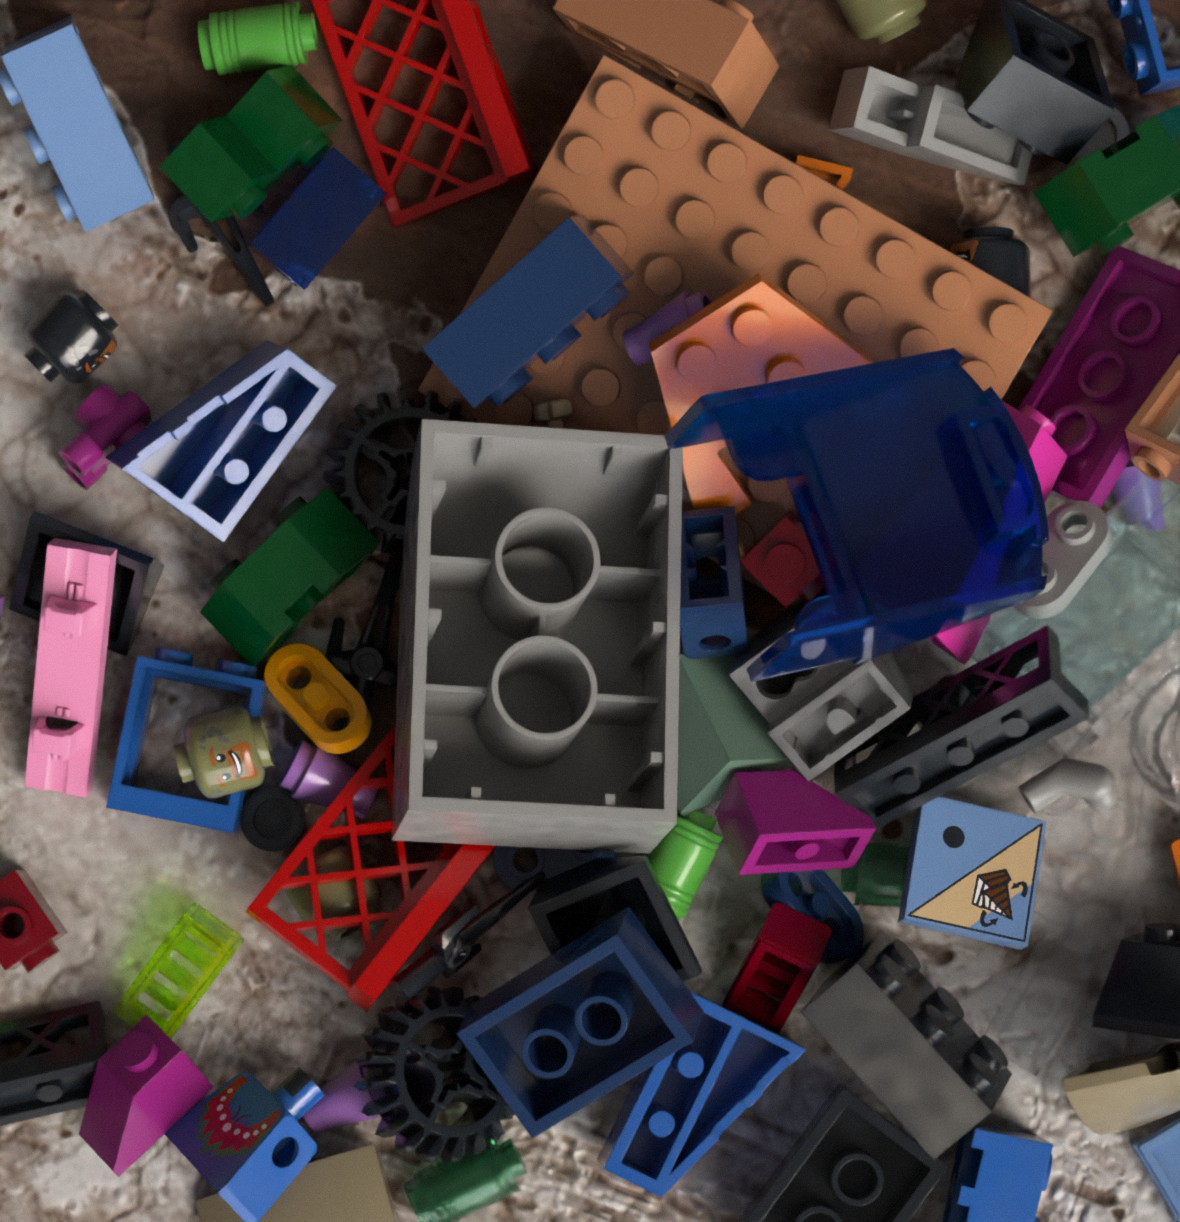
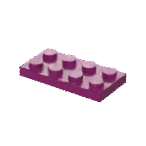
M1122 246L1114 249L1020 404L1019 411L1025 405H1029L1054 424L1056 430L1051 437L1067 455V459L1050 495L1065 502L1087 501L1101 508L1130 460L1131 455L1125 428L1180 353V270Z

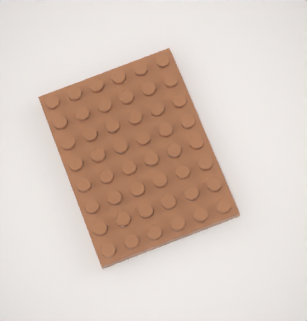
M604 55L462 312L568 217L584 215L634 272L623 283L630 294L603 318L599 317L594 321L588 314L575 326L582 336L554 361L550 360L547 364H544L540 358L527 368L534 379L507 403L503 402L497 408L491 401L473 408L434 362L418 391L424 395H427L430 390L437 392L439 395L438 403L445 407L451 402L457 401L462 406L460 415L468 420L476 418L479 423L548 427L546 421H535L534 407L543 402L566 399L571 403L573 413L562 418L564 428L673 436L654 362H649L640 367L636 366L626 350L623 332L637 326L685 290L691 294L704 290L714 302L757 273H760L820 318L826 327L850 345H856L872 357L874 363L894 378L897 376L908 384L917 400L867 432L834 382L828 381L719 451L750 495L752 502L750 507L736 515L740 559L791 509L835 553L832 563L826 570L833 577L837 576L869 616L874 619L880 606L857 584L852 576L957 447L961 445L962 441L997 398H1003L1053 310ZM682 469V511L693 510ZM708 557L719 564L718 558ZM741 564L742 577H743L744 579L748 580L749 582L755 584L756 586L760 587L761 589H763V590L767 591L768 593H770V592ZM797 597L789 605L794 607L802 600L799 597Z

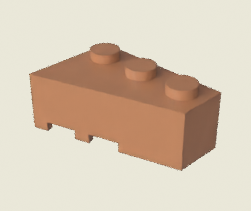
M557 0L553 7V10L573 34L638 71L643 66L677 83L673 91L690 101L696 92L718 103L726 114L725 121L740 130H743L779 68V64L752 23L753 14L733 0H719L718 3L711 0Z

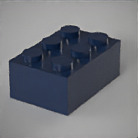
M584 215L568 217L429 341L422 350L473 408L489 401L497 408L503 402L507 403L534 379L527 368L540 358L544 364H547L550 360L554 361L582 336L575 326L588 314L595 321L599 317L603 318L630 294L623 283L634 272Z
M627 907L472 1003L456 1034L527 1132L534 1138L692 1043L704 1011L632 910Z

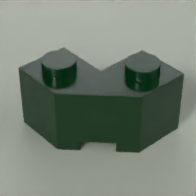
M293 65L269 70L262 75L227 115L199 122L159 167L210 223L234 215L240 220L249 215L263 202L267 196L266 192L297 167L302 164L304 168H307L317 162L333 144L328 137L329 134L343 120Z
M1180 104L1156 114L1134 127L1132 133L1113 143L1103 151L1099 148L1080 159L1034 192L1073 257L1096 246L1101 255L1116 249L1135 236L1130 228L1131 224L1150 211L1174 201L1180 210Z
M328 487L308 503L302 496L294 499L273 520V523L278 528L242 563L237 558L234 559L209 583L215 592L200 613L250 666H255L291 637L315 606L355 575L380 544L376 537Z

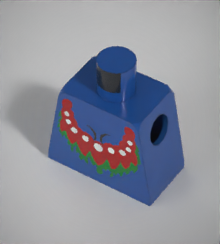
M300 1067L271 1093L250 1071L240 1072L190 1109L165 1135L245 1222H258L316 1154L317 1143L297 1121L321 1100L325 1094Z

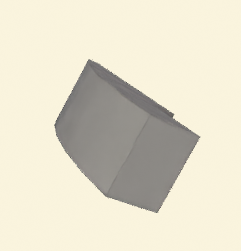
M871 66L844 70L829 131L938 166L1010 184H1025L1032 153L1026 150L1014 136L997 127L987 129L977 124L965 111L962 94L936 84L921 86Z

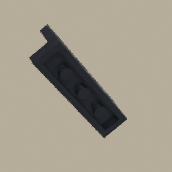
M1046 625L912 697L911 709L834 763L835 795L846 805L853 806L870 816L874 821L876 829L1089 719L1088 699L1061 671L1059 636ZM1038 657L1039 667L1015 679L1026 663ZM985 686L975 701L961 708L973 691ZM930 715L921 730L908 736L919 720ZM878 743L868 758L856 764L857 753Z
M100 1001L0 1023V1048L3 1045L14 1042H21L28 1046L16 1060L0 1063V1126L86 1107L98 1060L108 1051L104 1011ZM89 1026L90 1043L65 1049L54 1044L65 1031Z

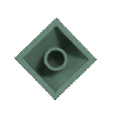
M680 654L677 807L682 817L722 799L735 773L754 769L781 771L794 765L769 736V722L729 676L734 655L690 659L684 657V654Z

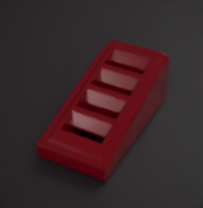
M782 903L773 904L738 970L722 1006L780 1033L821 960L831 935L830 927ZM747 985H750V986H752V987H754V988H756V989H758V990H760V991H763V992H765V993H767V994H769V995H771V996H773V997H775V998H777V999H779V1000H781V1001H780V1002H779V1001H776V1000H774V999H772V998H770V997H768V996H766V995H764V994H762V993H760V992H758V991H755V990H753V989L747 987Z

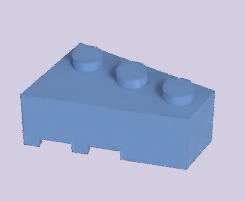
M70 16L4 46L1 58L5 67L0 69V84L11 106L23 102L33 125L23 129L25 136L39 164L51 160L61 181L60 184L51 187L66 221L70 222L78 218L84 232H87L155 199L152 188L124 127L106 94L101 77L96 67L93 66L81 41L80 32L73 16Z

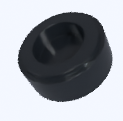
M265 788L254 793L245 802L241 811L240 822L245 837L252 845L264 851L277 852L290 848L301 838L306 825V814L300 800L290 798L291 792L280 788Z

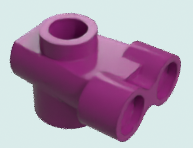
M104 384L94 390L83 401L74 416V422L84 431H79L59 450V454L65 461L63 464L65 472L81 488L88 490L108 471L107 466L111 462L105 457L145 429L152 421L150 408L130 390L123 396L109 384Z

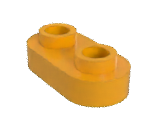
M295 643L282 647L271 656L264 672L268 690L276 703L317 747L328 753L343 754L356 749L366 740L371 730L372 718L364 699L318 649L308 644ZM301 677L311 678L309 684L304 688H292L293 683ZM341 718L350 719L348 726L343 730H331V726L336 720Z

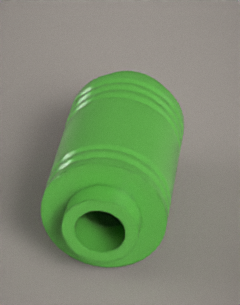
M299 1L240 8L235 11L228 10L221 11L220 13L210 12L209 19L198 21V40L204 69L206 71L217 70L219 76L228 73L234 74L235 72L242 73L243 71L251 72L281 68L289 65H305L308 63V51L318 50V36L313 12L302 13Z
M698 810L684 817L678 812L677 824L650 854H644V856H647L677 919L678 917L686 918L691 902L695 899L694 895L697 894L716 854V850L719 848V843L723 839V836L712 831L717 820Z

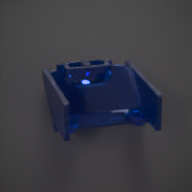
M955 348L703 395L664 436L670 450L724 439L731 459L737 469L745 476L756 481H774L786 478L827 591V596L818 597L808 602L796 615L794 631L784 634L747 667L746 670L751 682L851 660L854 666L1030 600L1045 589L1047 575L1042 576V546L1049 541V527L1041 485L1032 458L1014 420L992 387L983 391L965 369L959 365L965 357Z

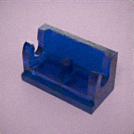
M333 147L326 152L247 246L290 283L305 290L387 193Z

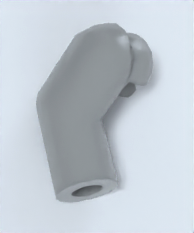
M1072 758L1059 760L1018 786L1022 798L1033 813H1037L1065 794L1084 799L1085 803L1092 810L1102 811L1113 806L1119 795L1115 785L1116 778L1106 766Z

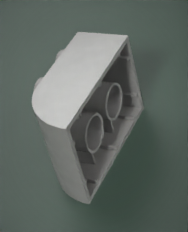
M430 419L421 420L410 475L402 554L391 840L650 854L677 824L683 437Z

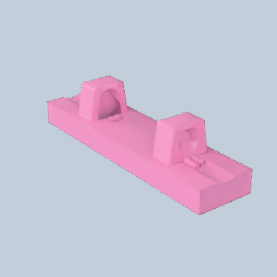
M53 538L47 544L25 787L58 791L85 798L93 790L117 548L60 538ZM50 717L75 721L77 724L69 728L49 724Z

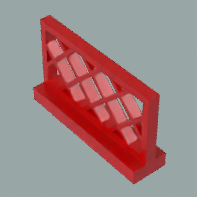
M311 0L393 227L399 229L512 183L518 186L536 178L539 173L538 167L476 0H420L415 11L390 0H370L372 2L357 35L337 26L329 2L334 0ZM431 2L438 21L426 17ZM382 6L411 18L397 52L368 40ZM422 24L442 32L447 43L445 52L436 70L407 57ZM341 37L354 42L348 55ZM364 47L393 59L379 93L358 85L354 74V69ZM452 61L460 80L447 75ZM403 65L433 77L418 111L389 98ZM443 82L463 90L469 104L458 129L428 116ZM362 95L375 100L370 113L367 110ZM385 105L415 118L400 152L380 144L375 132ZM474 120L481 139L468 134ZM425 123L454 135L439 170L410 157ZM464 141L486 150L494 174L471 183L450 175ZM383 153L396 158L391 172ZM406 164L436 176L426 201L403 209L396 187ZM446 181L459 187L441 194Z
M395 725L246 910V913L347 990L349 993L346 997L365 1012L369 1011L391 980L397 975L496 847L492 845L439 843L441 853L434 862L407 864L404 841H394L397 866L361 868L357 836L392 832L394 768L391 751L395 747ZM383 762L385 777L370 778ZM386 788L391 821L356 825L352 800L357 793L363 790ZM344 811L346 826L331 827ZM348 837L352 871L316 874L313 848L323 839ZM305 860L307 875L291 877ZM424 874L414 888L410 890L408 875ZM399 876L402 903L396 911L368 914L363 880ZM354 881L358 915L322 919L318 885ZM308 886L313 920L287 923L267 908V906L281 889ZM385 923L371 941L369 925ZM360 926L363 953L349 970L327 954L324 930ZM314 931L316 945L302 935L301 932Z

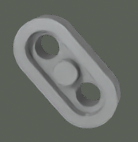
M1070 501L1058 506L1049 514L1010 564L1006 572L1005 584L1011 603L1019 613L1034 619H1044L1057 615L1069 605L1106 557L1111 548L1112 534L1107 517L1098 506L1087 501ZM1076 525L1086 526L1078 533L1066 532L1067 529ZM1036 573L1048 574L1040 582L1032 583L1028 581Z

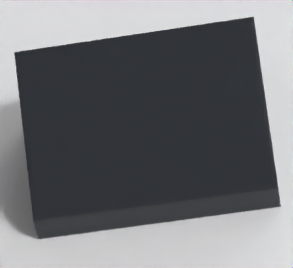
M34 511L29 518L9 610L40 622L47 544L53 538L117 548L107 649L127 656L165 566L152 557Z

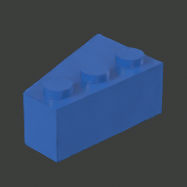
M266 340L105 458L203 530L224 542L337 386L288 348Z
M690 989L688 990L704 1011L694 1041L637 1076L597 1157L603 1169L660 1197H663L720 1139L719 1136L747 1107L750 1108L763 1095L762 1092L774 1079L807 1050L795 1041Z
M982 1123L975 1125L958 1140L942 1222H1040V1218L1036 1216L1041 1193L1046 1190L1050 1177L1053 1144L1034 1134Z

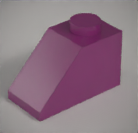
M754 769L735 773L714 813L738 875L854 868L876 830L874 821L870 816L853 806L846 805L840 798L811 780L808 782L804 776L794 770L764 771Z
M146 1014L98 1060L79 1135L119 1177L214 1086L186 1054Z

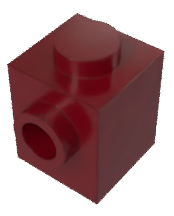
M789 509L744 554L740 563L777 600L787 607L797 597L805 604L809 603L831 581L833 576L826 568L832 563L835 553Z
M14 870L0 880V964L5 971L16 969L23 965L27 973H30L60 952L54 942L68 932L25 870Z

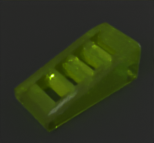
M193 903L180 917L112 1012L132 1027L147 1014L172 1039L242 945L244 938L201 905ZM187 932L217 954L216 957L187 937ZM174 950L204 972L200 979L169 957ZM157 972H160L187 992L186 998L184 1000L154 979ZM143 992L173 1013L168 1022L138 1000Z

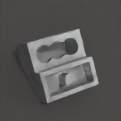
M837 576L833 577L809 603L799 602L748 640L749 650L743 654L734 655L729 673L732 680L769 722V736L808 782L911 709L913 694L877 624Z

